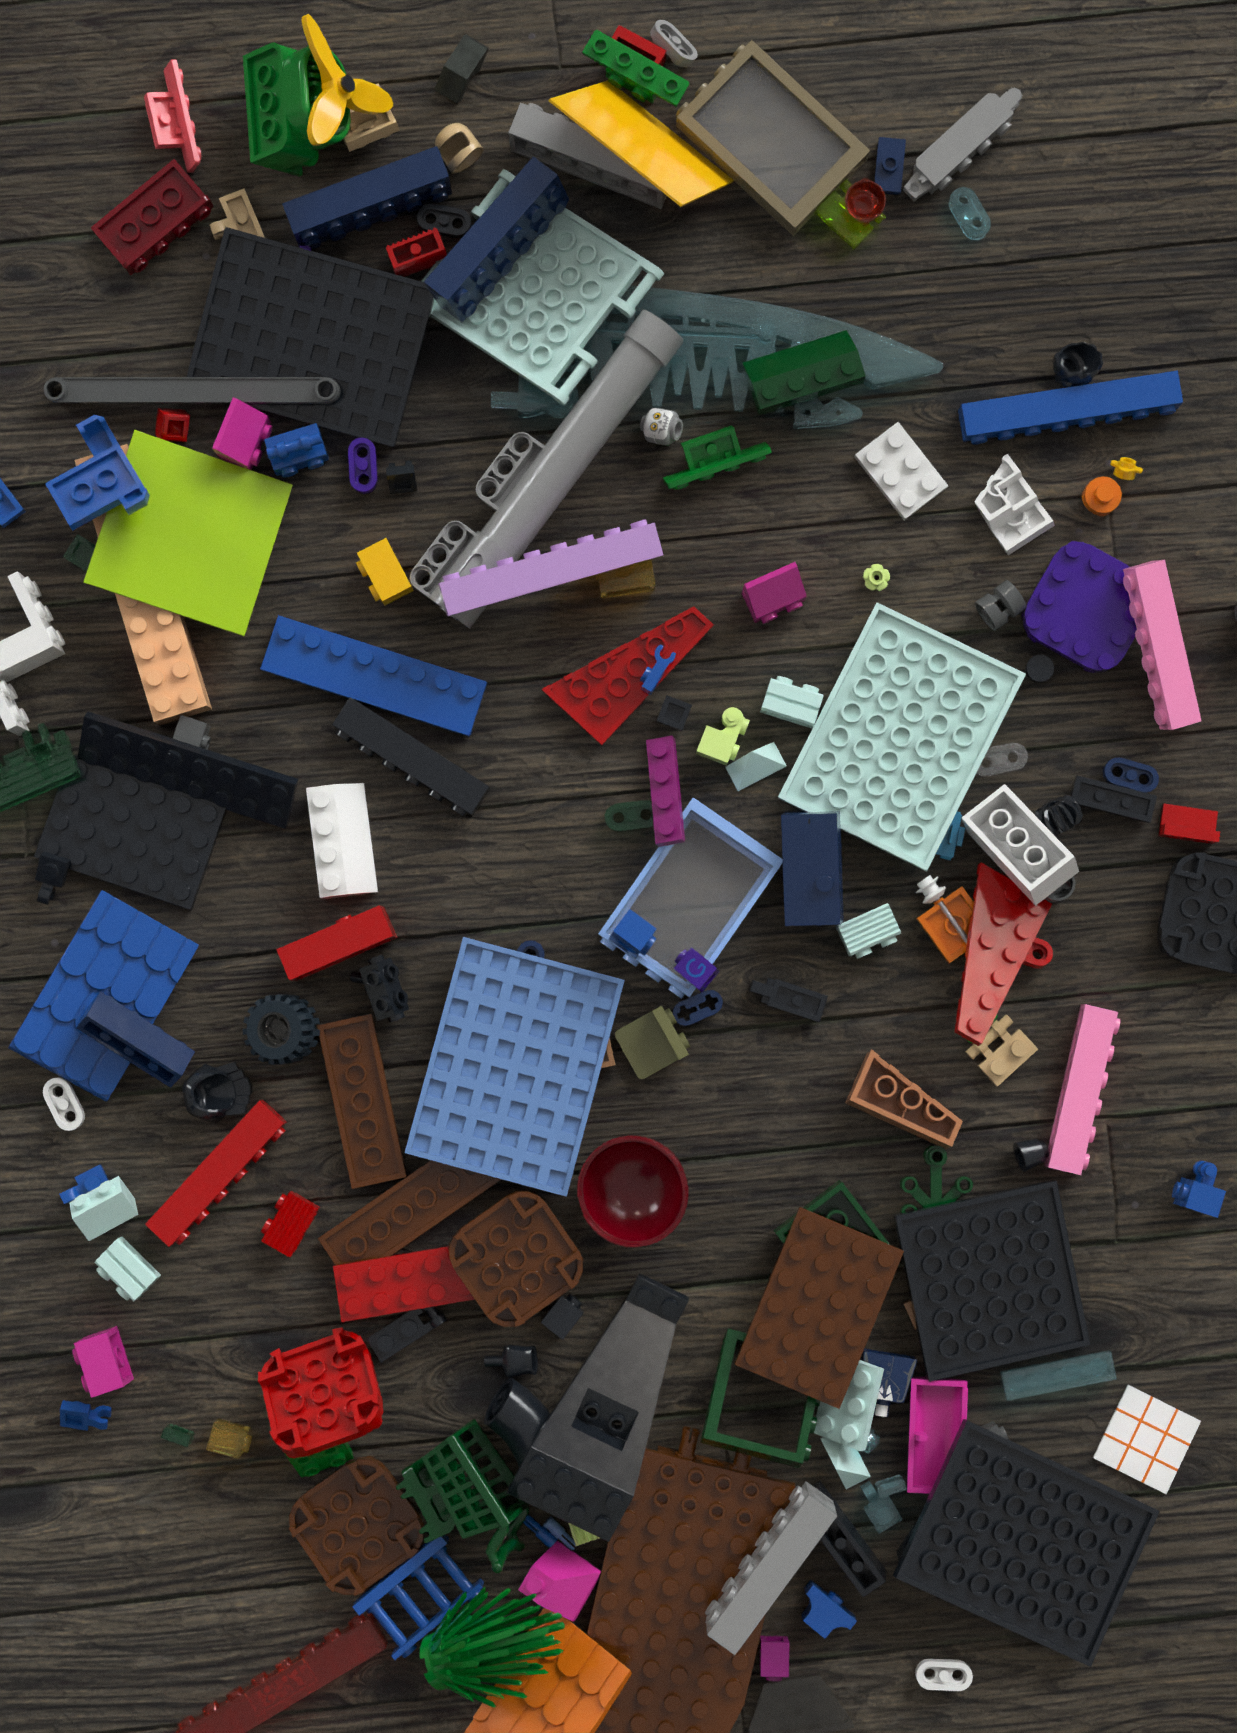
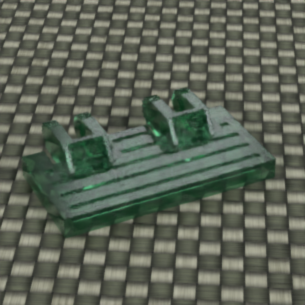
M41 723L37 727L42 742L35 745L32 734L26 730L22 732L26 749L22 747L2 756L5 766L2 767L0 760V812L81 777L69 737L64 729L53 734L56 744H53L47 727L44 723Z

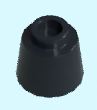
M1032 1139L1013 1144L1016 1161L1023 1172L1044 1163L1045 1158L1049 1156L1048 1148L1044 1141L1039 1142L1038 1139Z

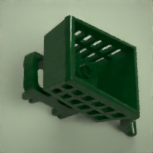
M475 1419L469 1421L425 1456L412 1462L402 1470L401 1473L404 1480L396 1486V1489L405 1488L406 1492L400 1496L401 1499L413 1496L426 1519L427 1524L419 1530L420 1534L429 1532V1536L423 1540L424 1543L450 1533L455 1526L462 1539L497 1528L485 1551L492 1564V1571L495 1573H500L503 1570L507 1556L513 1550L517 1552L524 1550L525 1544L519 1540L517 1532L529 1513L530 1504L517 1498L519 1502L504 1506L501 1499L510 1495L507 1494L508 1489L497 1494L493 1486L505 1481L509 1487L514 1474ZM469 1429L474 1438L465 1443L461 1434ZM478 1442L483 1450L473 1456L469 1447ZM487 1455L492 1463L481 1468L476 1460ZM496 1468L501 1476L489 1481L485 1473ZM506 1536H508L509 1539L502 1545Z

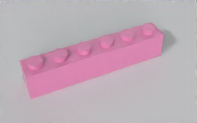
M1165 560L1150 561L1123 569V584L1129 593L1131 602L1129 610L1131 616L1135 619L1137 628L1135 636L1138 644L1141 645L1143 654L1142 666L1147 672L1149 680L1148 692L1154 702V718L1160 729L1174 730L1201 722Z
M1087 1004L1080 1005L1049 1141V1156L1046 1157L1044 1163L1046 1167L1081 1175L1082 1170H1086L1090 1158V1155L1086 1153L1088 1143L1093 1142L1096 1127L1092 1125L1094 1117L1099 1115L1102 1106V1100L1099 1099L1101 1088L1104 1089L1107 1084L1108 1073L1105 1072L1107 1061L1111 1062L1114 1053V1046L1111 1045L1113 1034L1117 1035L1120 1027V1019L1117 1018L1118 1012Z

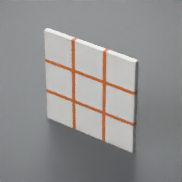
M1127 1385L1093 1458L1167 1494L1201 1421Z

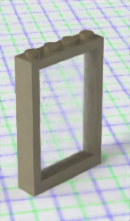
M751 40L746 46L742 44L737 48L732 56L734 59L728 65L722 64L714 73L715 78L709 84L704 83L695 93V99L690 104L685 102L676 113V127L794 236L868 160L870 150Z

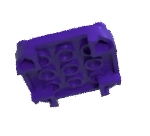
M1071 541L1061 547L1051 558L1049 565L1026 604L1027 608L1022 612L1023 627L1028 634L1027 637L1034 643L1038 642L1084 668V671L1091 673L1105 672L1115 667L1127 653L1137 630L1135 619L1131 616L1129 610L1131 603L1129 593L1123 584V569L1130 566L1084 542Z

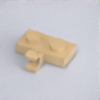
M245 189L219 198L227 218L210 224L215 240L223 238L225 227L265 238Z

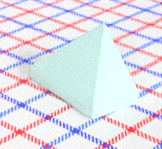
M772 742L751 751L725 768L737 791H740L785 768L787 765L777 746Z
M825 1437L820 1438L846 1489L871 1477L858 1450Z

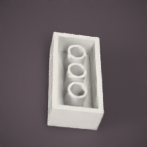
M1005 784L962 817L967 833L1035 906L1079 872L1073 854Z

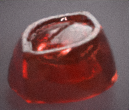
M867 178L854 183L847 190L845 196V205L849 214L864 228L883 212L886 204V196L883 189L877 183Z

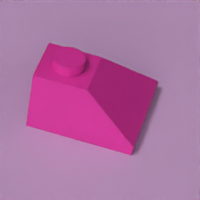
M556 1541L532 1565L518 1590L526 1596L534 1593L537 1594L532 1600L538 1605L554 1613H560L564 1618L575 1621L598 1582L601 1570L561 1542Z

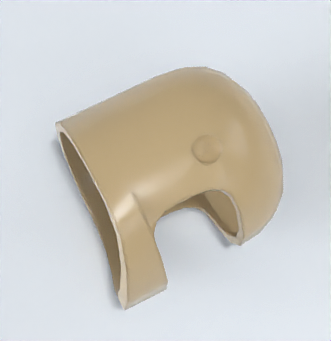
M460 123L450 124L443 128L435 140V146H438L441 157L451 174L466 170L479 159L484 151L472 132Z

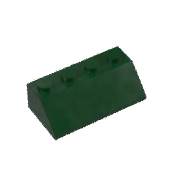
M847 330L742 362L758 416L861 384L866 377L858 349Z

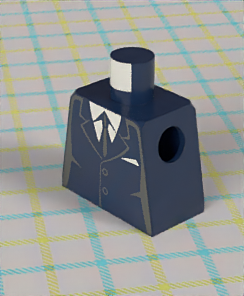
M864 1348L861 1360L884 1369L874 1415L888 1417L890 1402H904L917 1359L910 1355Z

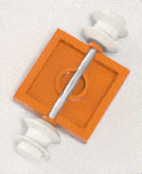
M929 875L917 884L919 890L915 893H923L925 896L923 903L931 904L934 902V906L916 919L946 961L951 963L966 952L970 916L973 912L974 902L962 886L946 898L941 897L946 887H938L936 881L939 877L937 876L933 879Z

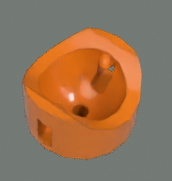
M1104 476L1093 479L1082 492L1083 504L1090 512L1098 516H1107L1113 512L1121 502L1122 497L1121 488L1118 483L1110 477Z

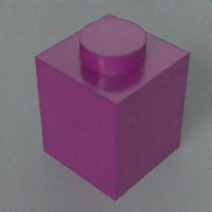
M760 1636L759 1672L760 1676L765 1677L768 1681H781L782 1677H789L788 1636Z

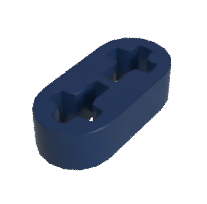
M707 990L677 1003L673 1008L672 1014L678 1024L690 1025L719 1012L722 1008L723 1000L718 992ZM708 994L711 998L716 997L718 999V1002L714 1004V1010H711L709 1007L700 1009L698 1004L705 1002V996ZM682 1005L686 1009L696 1007L697 1011L689 1015L690 1020L688 1021L677 1017V1013L680 1012V1006Z

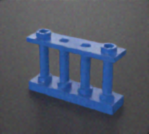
M447 1535L423 1544L412 1558L407 1559L356 1599L352 1606L359 1616L365 1611L368 1614L372 1613L398 1645L393 1649L391 1655L394 1660L401 1655L403 1658L410 1655L417 1648L415 1643L441 1623L449 1608L451 1611L464 1592H467V1597L462 1605L466 1601L469 1603L483 1588L484 1581L481 1577L472 1584L448 1555L445 1546L449 1539ZM431 1556L434 1560L438 1559L463 1591L451 1602L424 1570L425 1565L423 1563ZM408 1575H411L412 1578L416 1577L441 1608L429 1620L402 1588L404 1584L401 1581ZM386 1593H389L390 1596L394 1595L419 1626V1629L408 1638L404 1636L380 1606L382 1602L379 1599Z

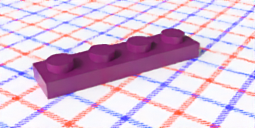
M673 735L646 740L655 843L658 847L685 843L676 740Z

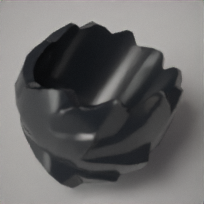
M1086 342L1068 344L1053 357L1055 381L1064 388L1089 384L1103 365L1102 353L1097 351V347L1094 344H1087Z

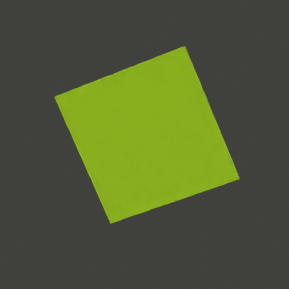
M134 430L126 457L150 495L148 505L131 515L127 514L122 504L107 511L83 583L245 636L293 485Z

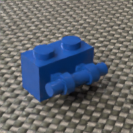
M317 423L264 439L267 455L277 476L290 477L297 474L299 469L305 467L316 469L323 466L324 461L329 460Z
M1197 1161L1193 1166V1172L1196 1175L1195 1181L1181 1177L1180 1182L1175 1183L1172 1191V1197L1175 1198L1173 1204L1218 1218L1226 1191L1213 1187L1217 1175L1216 1166L1211 1162Z

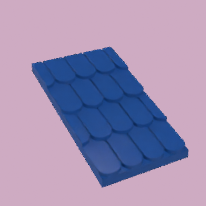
M101 890L8 1048L98 1098L107 1101L130 1062L76 1028L95 997L102 992L113 997L118 1003L138 1013L140 1017L153 1024L199 944Z

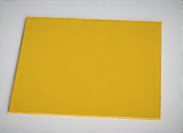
M608 80L549 99L551 104L680 207L734 182L731 177L622 90L613 86Z

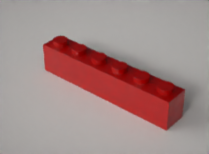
M259 1100L145 1225L168 1247L173 1246L175 1243L180 1246L191 1234L188 1229L195 1222L199 1225L210 1214L207 1210L213 1202L218 1205L229 1193L226 1188L233 1181L237 1184L248 1173L245 1167L251 1161L257 1163L267 1152L264 1147L270 1140L275 1143L286 1132L283 1126L287 1121L264 1100Z

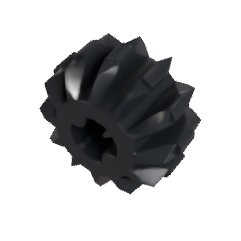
M1070 795L1058 797L1043 804L1034 814L1055 836L1079 824L1083 817L1080 805Z

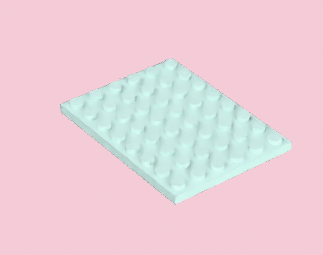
M876 603L778 799L804 812L840 811L841 830L927 872L1026 673L886 606Z

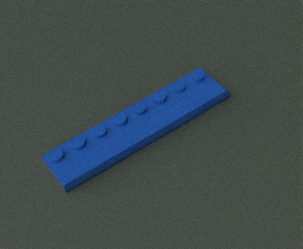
M279 615L262 666L260 667L261 671L346 698L351 697L358 702L468 737L471 735L473 724L487 686L486 681Z

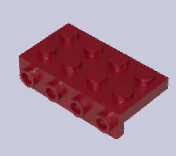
M173 159L95 223L91 229L131 276L135 272L143 271L147 267L148 261L155 255L159 256L167 251L170 246L169 244L173 240L184 237L190 231V226L196 221H202L207 218L214 206L210 198L201 191L177 161Z

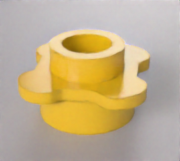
M1127 457L1120 458V461L1112 460L1110 463L1111 466L1115 467L1113 474L1124 480H1134L1136 473L1140 474L1143 471L1142 468L1136 466L1135 460Z

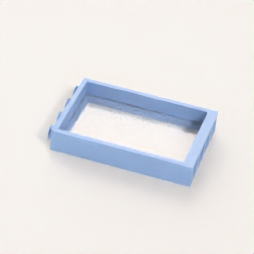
M692 798L683 811L685 843L658 847L598 933L602 937L600 943L612 951L616 947L625 953L623 959L635 967L639 963L648 969L645 973L658 983L661 979L669 983L670 987L668 990L681 999L684 994L690 997L696 987L675 971L674 967L677 964L674 961L684 949L688 951L692 947L713 964L783 863L782 858L695 798ZM629 909L657 928L653 934L657 939L645 956L640 953L636 959L609 940L613 930Z

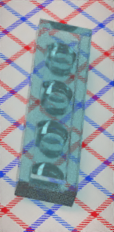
M1110 1350L1000 1371L1007 1401L1117 1379Z

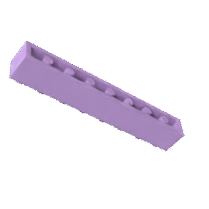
M646 520L631 523V529L623 532L620 531V527L603 531L605 537L594 539L592 534L578 538V544L567 547L566 542L550 546L551 552L540 554V550L524 553V559L516 562L513 561V557L496 561L498 567L487 569L486 565L471 568L470 575L460 577L459 572L443 576L444 582L439 583L438 586L447 616L663 556L655 523L647 524Z

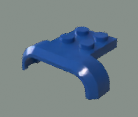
M93 415L78 423L76 426L94 457L45 483L72 531L120 504L123 505L127 514L131 515L147 506L150 497L104 417Z

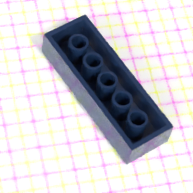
M438 146L282 203L299 248L300 246H310L313 250L318 248L322 242L330 239L332 241L340 240L347 235L346 233L351 231L367 230L375 222L381 220L382 222H388L395 219L397 214L408 211L411 213L418 211L426 203L432 201L433 203L442 202L448 198V195L452 194L449 175Z
M534 156L424 281L438 305L461 323L467 317L474 314L477 305L483 298L493 292L497 282L512 270L513 264L518 258L529 251L532 242L547 230L552 219L557 214L562 213L567 206L569 198L558 175Z

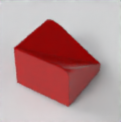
M158 408L155 435L166 441L187 442L190 415L182 409Z

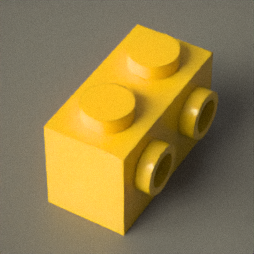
M387 538L357 552L360 561L356 562L363 577L367 575L370 577L373 585L369 586V589L375 601L381 599L385 606L413 591Z

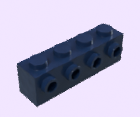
M102 992L90 1003L76 1027L84 1034L170 1088L183 1075L195 1053L194 1050L187 1047L182 1041L176 1040L165 1033L160 1027L146 1021L138 1013L129 1010L118 1003L113 997Z

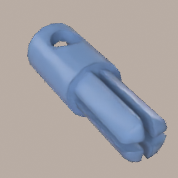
M552 1516L544 1522L543 1526L554 1537L559 1538L569 1549L574 1550L575 1548L561 1536L562 1534L577 1547L574 1539L565 1532V1529Z

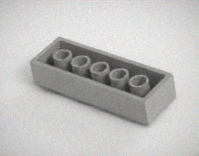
M520 102L508 132L511 152L532 159L534 156L547 166L662 209L667 195L578 124L570 122L562 114L554 113L552 115L544 112L536 104L528 103L526 105Z
M805 1481L802 1487H795L789 1496L791 1502L785 1510L781 1508L775 1514L772 1520L774 1524L768 1533L764 1531L755 1543L757 1548L751 1556L747 1554L742 1559L738 1567L740 1569L739 1573L735 1578L730 1577L722 1588L723 1594L718 1601L713 1600L705 1611L707 1615L705 1622L707 1635L734 1655L745 1643L837 1517L833 1500L807 1481Z

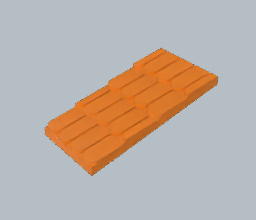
M543 1608L539 1616L550 1613L552 1611ZM562 1617L561 1619L531 1628L528 1631L559 1622L565 1624L564 1629L545 1635H553L554 1640H558L561 1643L520 1655L553 1649H562L564 1651L557 1656L527 1660V1663L543 1665L542 1669L549 1672L547 1674L500 1677L520 1680L522 1684L519 1686L495 1684V1687L524 1693L527 1698L502 1694L504 1698L488 1695L486 1699L493 1701L496 1707L482 1703L464 1733H595L632 1675V1672L567 1618Z

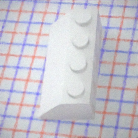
M364 783L332 784L306 788L320 898L331 899L378 892Z

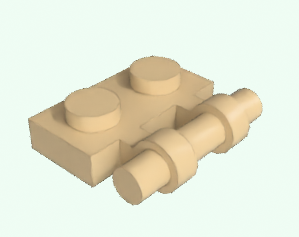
M1008 1015L992 1023L991 1029H989L980 1046L973 1043L965 1051L971 1059H974L980 1053L985 1057L978 1067L995 1086H999L1038 1050L1020 1029H1017L1011 1035L1007 1032L1006 1029L1014 1023ZM999 1036L1004 1042L992 1052L988 1045Z

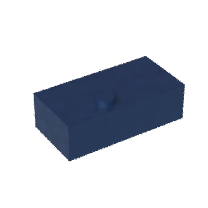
M840 811L782 814L785 926L841 925L844 921Z

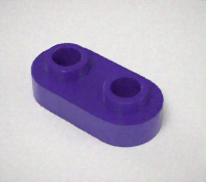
M357 438L350 443L348 448L349 479L356 492L367 494L372 492L378 483L376 449L369 439ZM362 449L368 451L367 456L364 458L358 456V452ZM363 476L369 478V482L365 485L359 483L360 478Z

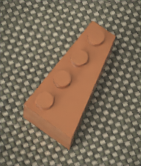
M871 1049L865 1056L845 1103L944 1149L952 1147L963 1121L937 1100L932 1099L918 1085L908 1080L899 1073V1070L891 1064L889 1065Z

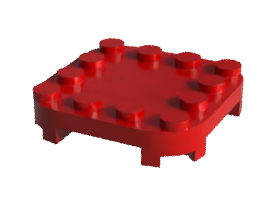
M341 1327L332 1329L333 1335L292 1350L282 1353L278 1348L269 1353L271 1358L264 1364L262 1371L258 1372V1382L262 1387L271 1427L269 1432L280 1450L289 1458L310 1456L360 1438L381 1426L383 1400L373 1361L362 1337L356 1333L345 1331Z

